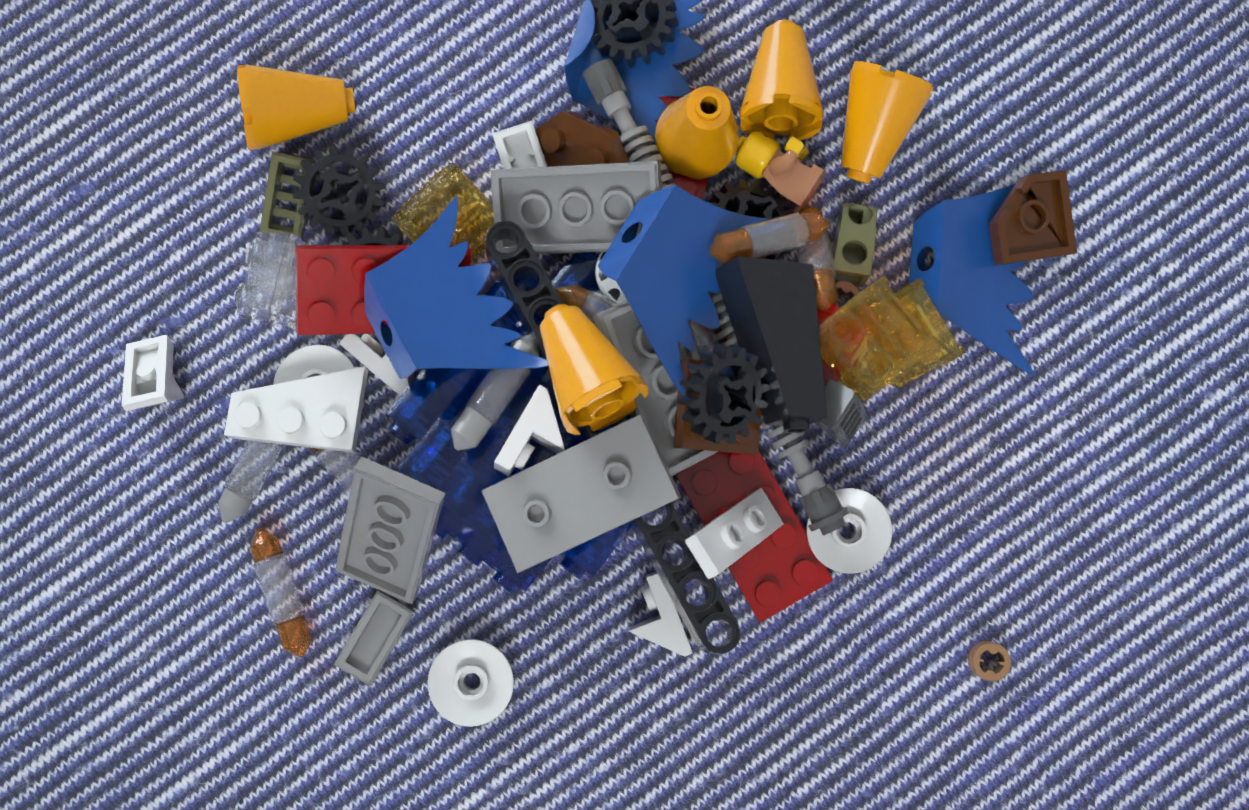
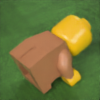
M754 131L748 137L743 135L739 139L738 153L735 158L736 165L754 178L760 179L765 177L781 195L805 209L827 175L822 168L815 164L811 168L803 164L809 155L808 148L800 140L791 136L785 145L787 152L783 153L781 152L780 144L761 131Z

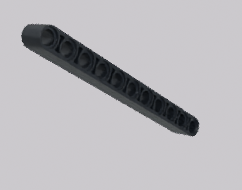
M512 221L497 222L490 227L486 235V256L488 262L491 264L508 299L513 302V308L527 334H531L539 349V356L547 360L540 327H538L534 319L539 314L546 313L554 306L563 304L521 227ZM507 239L513 241L517 248L511 253H501L496 250L494 245L499 240ZM529 276L537 282V287L531 291H522L515 286L514 282L519 277ZM546 366V369L550 374L549 366ZM626 417L610 425V427H615L627 421ZM590 425L578 427L585 441L597 435V431L593 432ZM671 502L660 507L662 521L658 525H649L641 517L630 521L632 528L699 649L707 654H724L734 649L740 640L738 622L714 578L708 579L685 543V539L690 537V534L673 503ZM675 542L682 548L684 556L680 565H670L663 559L662 548L665 543ZM689 581H695L704 588L705 599L699 606H693L685 599L684 588ZM712 621L722 623L727 632L725 642L718 647L712 645L706 636V629Z

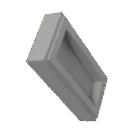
M377 590L334 665L367 685H373L416 610L387 593Z

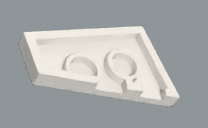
M366 366L231 393L224 435L233 439L355 453L368 369Z

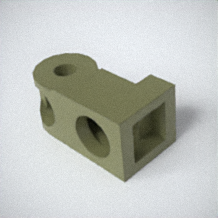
M842 202L836 224L831 261L826 275L827 282L846 281L856 287H863L869 279L877 232V207Z

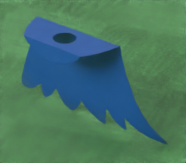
M584 0L564 65L567 85L574 102L595 111L617 125L614 119L608 117L603 106L597 105L582 76L583 72L591 65L604 59H610L609 55L602 57L591 40L595 27L596 13L591 3L592 0ZM674 0L677 11L674 13L678 17L679 26L671 28L676 38L675 41H664L662 43L665 50L663 56L654 51L650 54L651 64L647 65L641 57L636 59L634 68H630L626 59L623 58L616 66L627 87V91L624 93L631 104L629 112L637 127L647 126L649 130L648 135H651L654 140L653 145H655L657 125L655 120H659V117L667 108L666 104L659 97H683L691 92L684 77L672 64L691 60L704 52L701 45L679 32L699 23L705 18L702 14L688 11L703 0ZM658 20L653 25L654 29L658 23Z
M1015 184L992 192L960 199H947L924 212L913 223L908 300L923 310L936 313L949 320L1019 369L1034 376L1035 373L1006 331V329L1022 330L1019 321L1006 308V305L1022 303L1033 299L1030 289L1015 274L1010 272V270L1020 267L1027 261L994 266L989 230L990 221ZM929 246L934 250L935 259L932 267L924 271V247Z
M673 185L654 192L637 202L598 264V267L604 275L617 282L675 387L684 396L685 388L680 385V381L683 380L678 342L691 352H694V340L688 320L708 328H719L717 311L708 291L721 293L715 269L725 264L724 259L732 260L737 256H750V253L737 244V242L767 234L785 225V222L751 217L724 210L689 194L677 185ZM639 223H642V230L636 237Z
M457 196L454 197L439 218L419 239L389 261L366 272L364 287L365 314L399 379L409 377L417 369H521L548 366L546 359L505 345L520 338L521 335L519 333L491 326L492 323L505 315L513 306V302L506 298L477 295L490 275L491 264L482 263L458 267L466 255L468 242L465 241L450 247L457 219Z

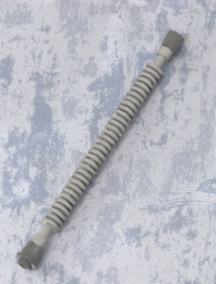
M604 59L591 65L583 72L582 76L597 105L603 106L608 117L614 119L622 133L620 139L628 161H661L662 189L677 185L672 183L674 181L672 175L667 174L669 169L666 164H662L664 159L662 155L658 154L657 146L653 145L654 140L651 135H648L649 130L647 126L637 127L629 112L631 104L624 93L627 91V87L613 60ZM708 291L719 318V328H712V330L722 329L721 332L716 334L718 341L727 338V341L721 345L739 347L722 294ZM765 423L761 424L764 430L771 427L765 425ZM772 426L773 431L766 435L769 440L777 436L779 440L771 445L774 450L782 446L784 451L776 455L779 460L787 456L799 478L795 482L803 496L799 499L811 521V524L808 525L811 532L820 529L824 536L846 525L843 517L849 514L850 511L847 506L842 507L830 483L826 485L819 470H813L803 450L810 443L808 439L801 442L798 440L805 433L783 432V426Z

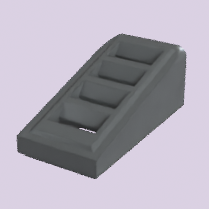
M830 379L824 386L827 418L814 423L836 444L846 449L865 420L867 412L859 396L852 389Z

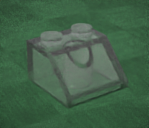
M257 232L255 243L251 242L245 255V265L248 267L245 282L239 284L235 294V306L238 307L237 315L247 320L296 331L295 245H308L297 235L290 233Z

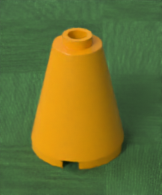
M776 21L763 32L739 112L740 127L748 135L754 131H761L772 139H775V135H788V140L793 136L801 141L811 138L822 128L824 111L805 31L793 21Z
M854 61L850 72L841 167L848 169L847 178L870 184L872 177L881 179L932 96L931 93L934 87L928 81L899 70H895L894 73L882 70V65Z
M249 64L237 65L241 109L243 111L244 131L248 150H259L348 122L347 113H355L353 88H344L343 79Z
M703 86L674 101L663 111L656 125L655 145L659 150L658 154L662 155L664 159V164L672 172L691 177V179L701 180L716 176L730 164L738 148L739 132L729 99L723 91L716 87Z
M560 304L545 313L544 320L540 324V332L561 421L566 431L573 435H580L578 427L590 425L593 432L598 431L632 413L638 407L634 399L640 393L644 398L648 395V386L640 374L579 307Z

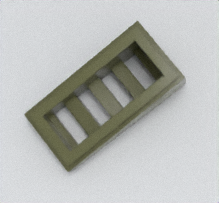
M272 152L259 235L298 243L302 242L308 213L300 215L297 210L305 203L304 199H295L292 193L281 191L280 188L281 184L285 183L299 186L301 190L302 184L294 181L293 176L284 174L285 167L303 170L302 175H305L306 170L300 164L301 160L304 159L314 163L316 159L285 152ZM318 170L313 175L310 183V196L313 195ZM283 200L297 203L296 211L276 207L277 201ZM274 216L295 220L294 227L273 224Z

